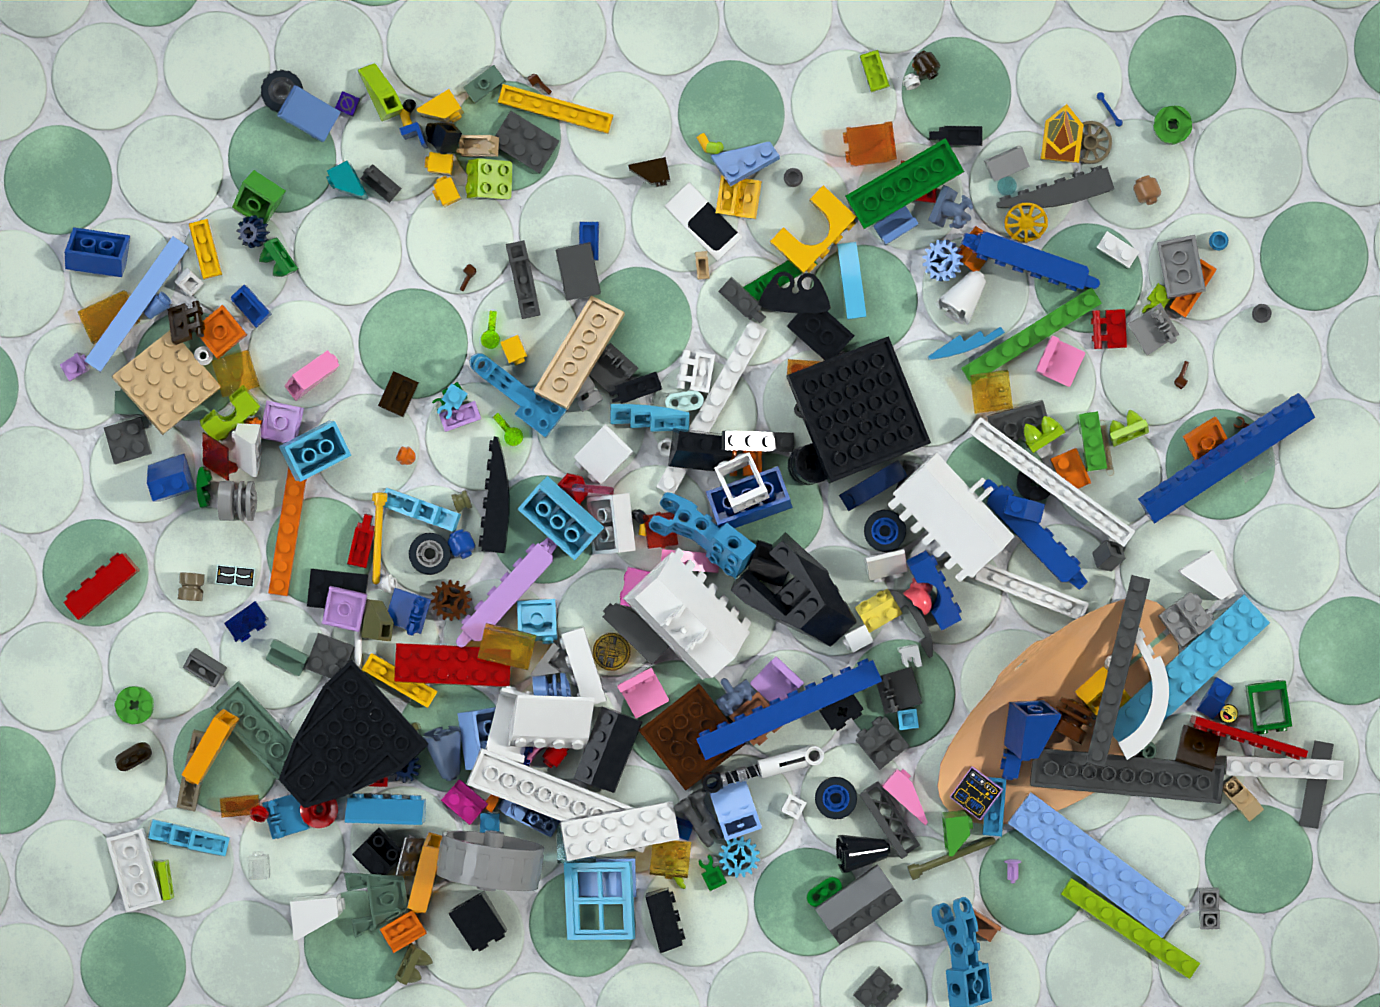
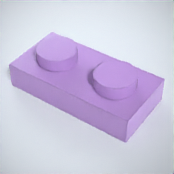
M475 401L460 406L458 410L453 408L450 419H446L448 411L439 414L445 432L482 419Z

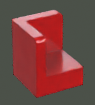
M567 473L557 484L578 504L588 495L582 476Z

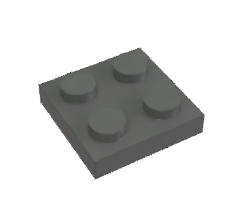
M142 417L104 427L114 464L152 454Z
M318 633L305 669L332 678L349 662L354 646Z

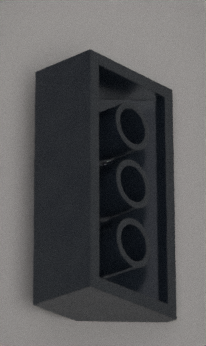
M602 706L574 778L591 786L615 793L642 721Z

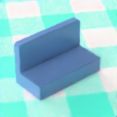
M905 206L875 224L874 229L884 245H887L916 227L919 223Z

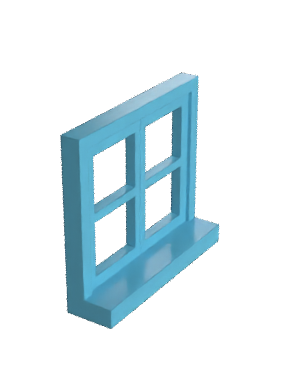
M632 861L565 862L567 940L635 939ZM578 872H597L598 897H579ZM602 872H621L622 897H603ZM579 904H599L600 929H580ZM603 904H623L624 929H604Z

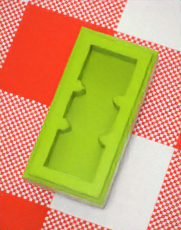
M875 50L860 55L871 93L890 87L879 51Z

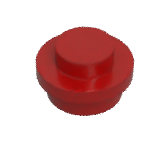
M260 805L252 807L250 810V817L256 822H264L269 816L266 808Z

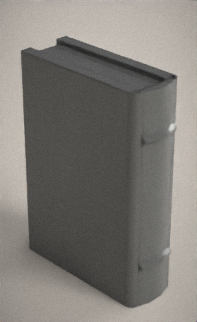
M591 242L555 250L566 301L601 294Z

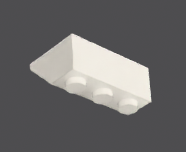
M629 493L587 498L588 513L605 527L591 542L593 555L635 551Z

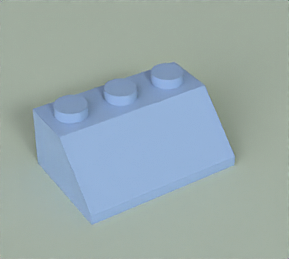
M496 707L457 713L466 770L473 769L480 749L486 748Z

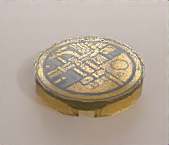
M606 633L600 636L593 646L595 662L607 671L621 669L628 663L631 656V648L628 641L617 633Z

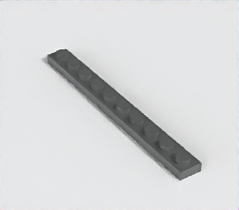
M1131 575L1086 763L1101 767L1106 765L1150 579Z

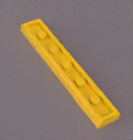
M505 84L502 85L498 103L607 134H609L614 116Z

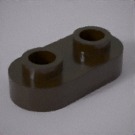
M140 742L118 754L115 758L118 770L128 771L148 760L152 755L150 745L146 742Z

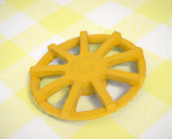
M1020 203L1008 211L1004 224L1007 233L1012 239L1028 243L1029 241L1041 238L1048 227V218L1040 206L1034 203ZM1022 206H1031L1029 213H1024ZM1016 208H1019V211L1021 213L1020 217H1017L1014 214H1012V211H1014ZM1034 208L1039 209L1041 213L1033 217ZM1044 216V223L1035 222V220ZM1011 217L1018 222L1008 224V218ZM1033 226L1043 227V228H1042V230L1038 233V232L1033 228ZM1019 227L1014 234L1009 229ZM1022 230H1024V238L1017 236ZM1028 230H1031L1035 236L1028 238Z

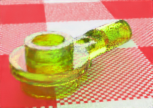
M489 311L488 330L481 336V343L487 349L496 348L500 342V337L495 332L497 311Z
M499 413L493 416V419L504 430V439L508 445L517 446L523 441V433L519 428H511Z

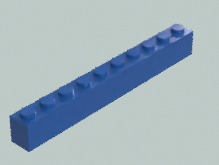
M1299 393L1291 396L1287 401L1273 408L1272 411L1263 417L1258 418L1255 422L1241 429L1240 432L1226 439L1216 448L1211 449L1184 469L1176 472L1172 477L1144 493L1138 500L1147 516L1155 524L1313 420L1315 416L1308 402Z
M866 658L858 662V667L851 669L849 666L840 670L841 674L836 677L833 674L822 678L823 682L818 685L815 682L804 686L806 690L798 693V690L788 693V698L782 701L780 697L770 701V706L764 709L762 705L752 709L753 714L745 716L743 713L734 717L735 722L728 724L725 721L716 725L717 730L710 732L707 729L699 733L700 737L696 740L705 760L882 682L874 661H869Z

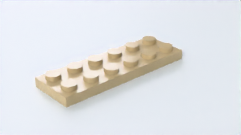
M590 296L535 387L534 393L568 410L625 316V313Z

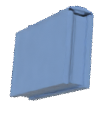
M294 85L277 116L285 120L286 123H290L309 134L312 138L324 142L341 112Z

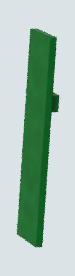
M787 260L743 288L758 301L770 280L777 273L788 272L794 279L803 273ZM781 276L778 279L780 287L790 282L787 276Z

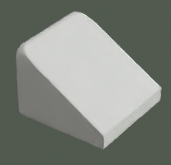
M186 268L175 280V283L190 297L204 284L189 268Z

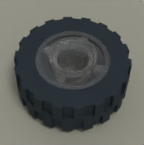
M280 69V71L275 70L273 73H269L264 78L261 85V96L265 105L270 110L277 113L280 111L294 85L303 89L297 75L291 73V71ZM280 87L287 88L288 92L285 96L277 94V90Z

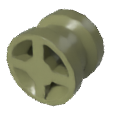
M466 490L462 491L459 495H451L457 513L462 512L464 508H472Z

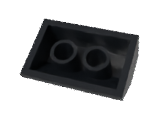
M673 428L668 466L715 471L714 467H717L719 463L730 461L733 450H722V433Z
M669 887L646 893L645 898L659 952L664 953L682 946V940L686 938L683 928L679 929L678 921H681L679 911L674 910L673 903L676 902L674 892H670Z

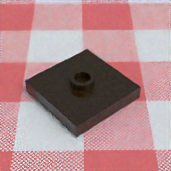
M1183 725L1175 761L1212 772L1221 736Z

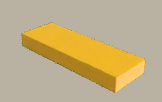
M208 219L189 223L203 279L222 275Z

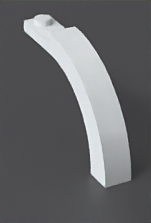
M1141 627L1138 629L1135 644L1149 669L1153 693L1150 709L1143 723L1129 737L1118 742L1126 760L1143 750L1157 734L1166 715L1169 700V682L1165 665L1161 656L1153 659L1154 651L1150 644L1146 646L1143 640L1146 636Z

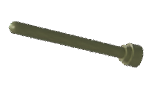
M990 837L959 849L954 856L949 857L947 854L922 865L911 864L907 868L912 880L920 878V875H923L922 872L993 845L996 840L994 837Z

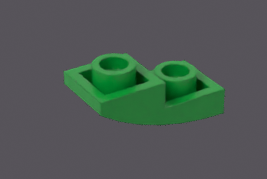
M200 467L197 474L196 489L200 508L210 506L209 501H211L210 493L204 487L210 486V481L213 478L210 470H206V467Z

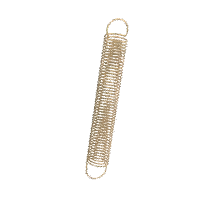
M1103 425L1102 439L1104 451H1106L1107 472V470H1113L1110 451L1108 458L1107 429L1105 431V425Z

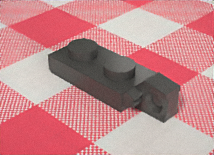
M733 277L718 291L749 320L754 318L758 323H762L765 320L766 316L760 311L762 308L759 305L760 303Z

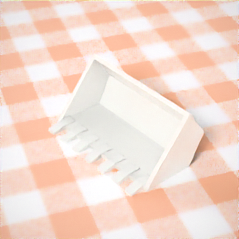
M677 548L674 553L671 552L623 599L702 680L704 678H713L736 657L745 639L750 634L748 628L751 622L747 617L740 622L737 619L740 610L733 606L729 611L725 607L729 599L724 594L718 599L715 596L718 587L711 583L707 588L703 584L707 576L702 571L695 576L692 572L696 566L695 563L690 559L684 564L681 561L684 552Z

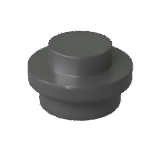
M790 168L785 172L784 181L788 186L797 187L802 183L803 175L799 169Z
M1258 304L1252 310V317L1258 323H1265L1271 318V309L1266 304Z

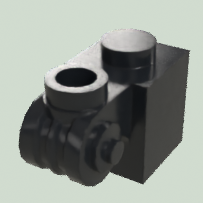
M428 123L425 129L426 136L428 137L427 141L435 147L436 151L441 154L456 153L462 132L453 123Z

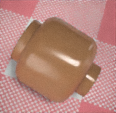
M1147 175L1135 181L1136 184L1133 190L1138 202L1152 205L1158 201L1157 198L1161 195V189L1156 178Z

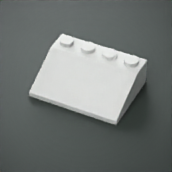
M517 695L508 726L509 745L519 748L585 749L589 739L594 698Z

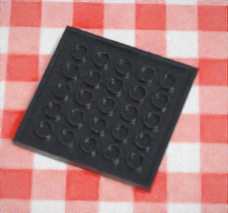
M889 336L786 375L828 483L931 443Z

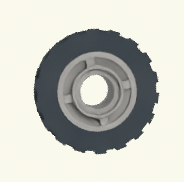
M424 533L416 537L410 545L409 560L412 566L420 573L426 575L437 574L443 571L450 562L451 549L446 539L441 535ZM432 548L435 550L436 554L433 559L425 557L426 549Z

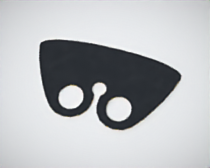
M788 272L777 273L766 286L759 301V305L762 308L778 312L822 313L831 309L823 285L817 276L811 273H805L798 278L797 287L799 291L796 294L792 292L795 284L793 276ZM781 276L789 278L790 284L787 288H781L778 285V279ZM806 277L814 281V286L809 290L804 289L802 286V281Z

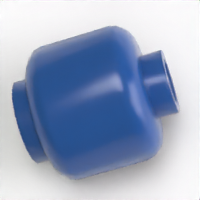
M461 529L449 535L448 546H450L454 557L465 559L472 555L471 552L475 549V543L470 532Z

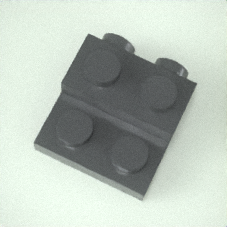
M881 716L877 717L871 722L873 726L868 730L866 728L862 729L857 734L858 738L856 739V742L879 770L909 747L886 716L883 718Z

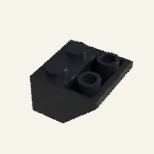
M757 539V547L748 570L761 581L783 587L788 570L769 554L772 544Z
M379 827L352 855L371 874L386 875L399 862L402 849Z

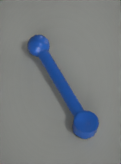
M1099 92L1097 94V99L1103 102L1111 116L1114 118L1115 125L1118 127L1122 126V120L1118 119V117L1115 115L1109 104L1106 102V100L1104 99V93Z

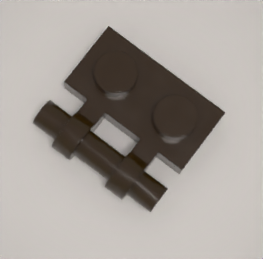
M193 301L192 308L189 309L185 303L167 309L173 344L177 345L192 340V332L195 331L197 337L204 336L205 323L202 321L203 309L200 307L199 301ZM190 317H194V323L190 324Z

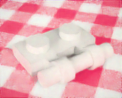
M683 350L682 357L679 360V363H681L680 371L676 378L678 380L677 388L684 389L685 382H691L690 390L709 393L715 355L696 352L695 359H689L691 351ZM688 365H694L692 376H687Z

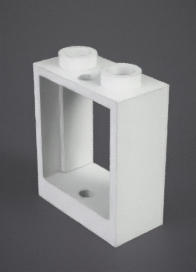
M750 452L740 453L734 459L723 461L717 467H714L734 513L770 498ZM750 465L759 487L733 498L723 476Z

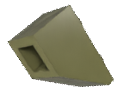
M367 599L361 637L391 641L394 622L383 601Z

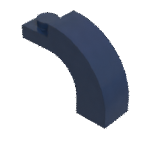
M896 460L841 493L839 497L847 510L850 511L898 483L908 475L899 460Z

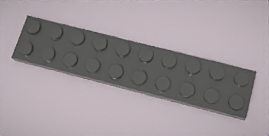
M1044 748L1039 758L1032 759L1030 786L1221 804L1225 765L1215 764L1214 770L1210 772L1175 760L1135 756L1126 760L1124 755L1108 754L1105 767L1086 763L1088 752Z

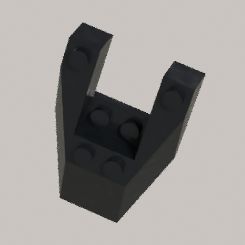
M786 532L772 544L769 554L794 577L780 591L774 594L747 569L734 581L731 591L745 604L773 620L830 647L857 623L846 601L844 602L838 587L831 580L828 570Z

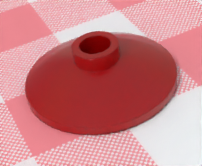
M336 799L308 808H303L300 804V814L303 821L313 828L329 826L334 822L338 814ZM318 805L323 806L322 812L317 811Z

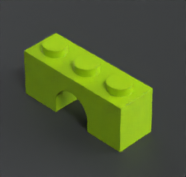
M244 385L229 396L230 402L235 406L234 411L230 415L222 416L213 409L199 421L201 427L216 443L219 440H225L229 436V432L234 428L236 429L237 423L243 424L248 416L255 415L259 410L260 404Z

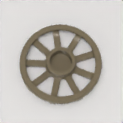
M1082 122L1083 125H1088V135L1084 133L1082 135L1081 150L1086 149L1084 159L1080 157L1079 161L1085 164L1098 163L1104 160L1110 153L1112 147L1111 134L1099 122ZM1091 124L1100 126L1094 135L1091 133ZM1104 129L1107 137L1098 139V134ZM1109 140L1108 149L1100 146L1099 142ZM1096 148H1099L1105 151L1106 153L1099 158L1096 152ZM1090 151L1093 152L1096 160H1087Z

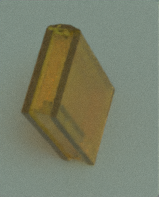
M123 290L77 311L92 344L99 341L128 300L129 295L127 291ZM138 319L134 325L139 324L140 319Z
M486 623L478 658L516 667L517 669L528 670L537 635Z

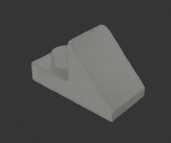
M553 643L530 675L535 677L561 672L549 663L550 660L554 662L560 654L558 651L560 647L557 644Z

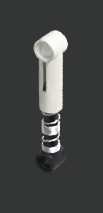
M809 745L805 748L757 760L756 765L751 764L749 767L735 768L731 772H708L702 777L701 784L707 792L716 793L730 783L745 782L749 778L753 779L756 776L764 779L804 767L818 765L823 761L824 753L818 746ZM812 750L818 752V757L815 760L809 759V753ZM801 757L804 758V759H801V760H797V761H793V762L786 763V761L798 759V758H801ZM709 778H715L717 782L712 788L707 786Z

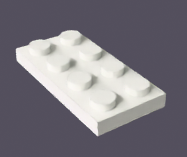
M144 828L106 838L126 912L163 903L161 887Z

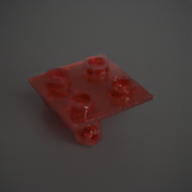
M203 432V465L229 481V474L236 473L238 470L237 464L229 461V448Z

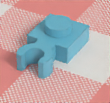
M451 383L441 399L446 403L438 408L437 413L440 414L442 410L446 409L448 411L446 419H450L453 407L458 410L468 393Z

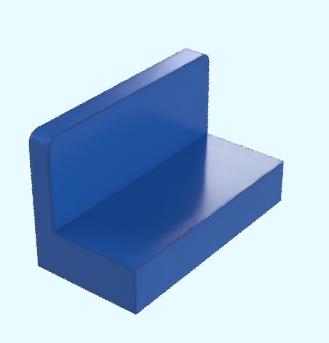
M418 122L399 128L405 140L418 136L424 149L428 148L422 128Z

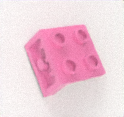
M1051 336L1035 372L1070 387L1085 356V352L1060 341L1055 336Z
M652 667L617 685L635 718L669 701Z

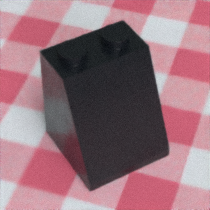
M485 891L454 907L448 913L472 951L476 949L479 952L489 946L488 942L493 939L495 942L505 937L504 933L507 932L506 926Z

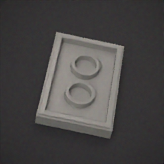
M1195 235L1157 242L1167 298L1172 299L1205 292L1206 288Z

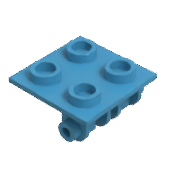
M292 794L262 803L263 807L269 812L267 822L272 839H279L310 829L309 825L301 817L300 803Z

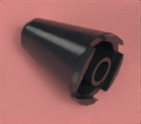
M838 835L839 838H836L837 859L840 858L842 863L838 864L842 873H848L884 860L890 854V845L886 843L885 839Z

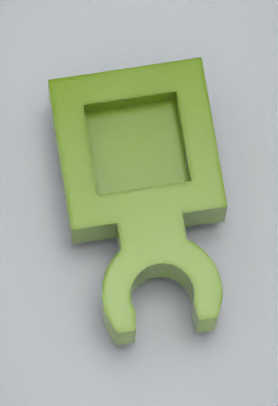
M1157 283L1147 297V300L1151 303L1143 307L1142 313L1160 303L1165 308L1170 301L1167 298L1166 288L1160 283Z

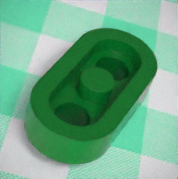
M833 876L826 878L808 891V903L813 907H817L842 889L841 881ZM835 883V889H830L828 887L829 884ZM815 893L820 895L818 900L813 899Z

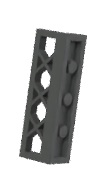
M879 781L859 793L901 859L920 846ZM878 787L881 791L880 801L872 799L868 792ZM874 802L879 803V807H878V808H877V806L875 805ZM881 804L890 805L892 808L890 817L881 814ZM892 820L901 822V833L892 831L890 828ZM902 836L911 837L914 845L905 850L901 845Z

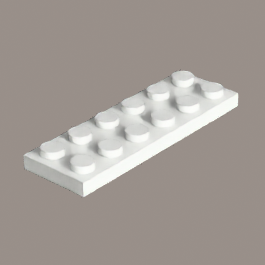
M673 801L560 822L566 861L680 840Z

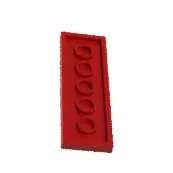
M396 643L394 682L491 687L510 686L511 648L469 646L461 648L459 646Z
M1191 715L1189 722L1193 723V727L1207 732L1209 728L1212 729V733L1222 737H1226V734L1231 735L1230 739L1244 743L1245 740H1248L1250 745L1263 749V746H1268L1267 750L1281 754L1284 751L1286 756L1300 760V757H1307L1308 750Z

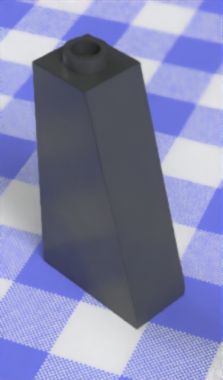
M610 603L603 610L605 614L602 617L651 664L670 647L637 613L618 603L614 605Z

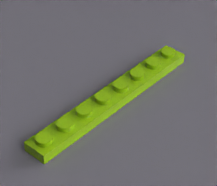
M1070 878L1061 892V895L1190 979L1200 965V962L1074 879Z

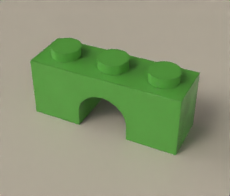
M1098 411L1078 414L1077 421L1079 433L1083 441V457L1086 471L1106 469L1107 463Z

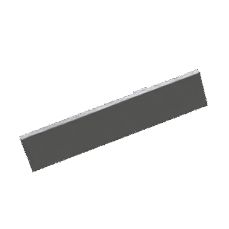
M1314 740L1311 759L1331 760L1334 744ZM1307 779L1299 821L1300 826L1318 829L1327 779Z

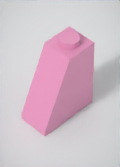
M327 350L294 373L285 384V388L297 401L336 371L339 367L338 359Z

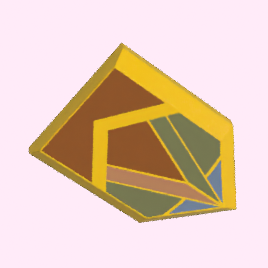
M1067 104L1045 121L1041 159L1079 163L1084 125Z

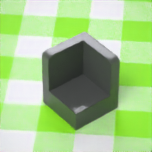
M1105 540L1092 552L1096 567L1106 571H1113L1126 559L1122 546L1117 542Z

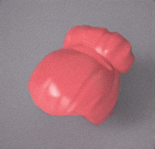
M913 578L910 588L903 594L912 601L914 606L918 607V610L922 611L923 615H927L932 609V597L930 594L933 590V585L917 583L915 578Z

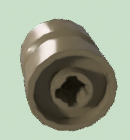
M180 572L179 583L182 587L178 589V599L203 601L201 586L204 585L205 574Z

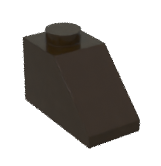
M666 157L628 165L629 171L651 185L663 187L667 186V182H670Z

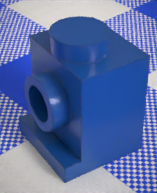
M1004 748L1003 757L1006 758H1002L1000 769L1003 770L1002 778L1007 780L1018 779L1022 760L1009 749Z

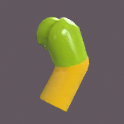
M705 133L696 137L706 153L719 154L724 149L721 142H710Z

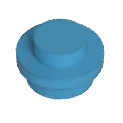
M1214 232L1209 238V244L1214 250H1223L1228 245L1229 240L1224 232Z

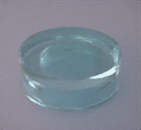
M1009 176L1000 179L997 184V189L1003 196L1012 195L1017 188L1016 181Z

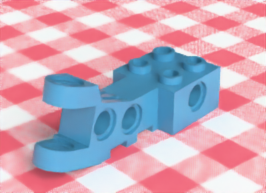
M476 353L471 356L469 364L472 370L517 403L520 408L515 415L547 438L567 410L535 394L534 389L530 390L486 355ZM485 361L484 366L478 368L479 363Z
M670 492L664 493L660 505L663 509L675 514L673 520H668L661 516L653 515L649 523L650 529L662 536L674 532L692 539L707 551L706 557L711 563L716 564L727 575L736 579L749 566L757 546L728 523L718 527L712 522L713 518L708 514L704 516L696 510L698 506L693 502Z
M961 897L953 900L955 920L950 906L946 903L933 906L932 917L935 926L943 929L950 948L952 968L946 970L949 1006L977 1007L992 1001L988 963H982L978 959V951L980 950V942L976 940L978 923L970 900L966 897ZM960 903L963 904L964 912L960 909ZM940 909L944 912L943 918L940 915Z

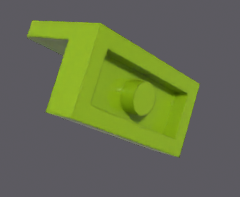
M169 860L155 861L154 866L161 887L163 901L171 900L174 898Z

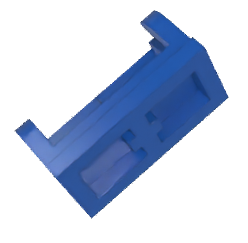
M245 284L231 296L232 302L256 328L272 315Z

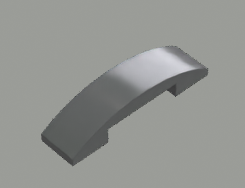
M525 240L506 244L521 318L526 319L540 316Z
M891 590L890 593L899 608L907 605L925 636L919 642L928 658H931L933 656V643L923 616L909 599L899 592Z

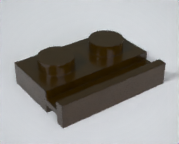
M393 371L378 406L404 417L419 382Z

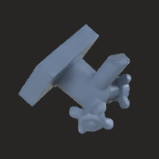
M943 185L928 221L943 228L949 216L954 218L953 223L949 224L950 228H963L967 221L971 220V216L965 212V209L969 207L972 210L973 203L965 195L961 196L962 202L960 204L955 203L958 192Z
M722 678L720 683L727 693L715 700V702L727 717L733 714L747 700L751 701L752 696L756 692L747 679L733 688L726 678Z

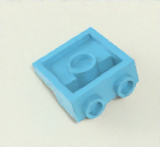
M555 599L517 601L519 642H523L524 645H533L534 641L552 644L553 640H558Z

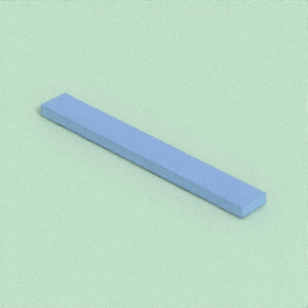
M172 236L84 360L86 363L99 372L102 371L189 247Z

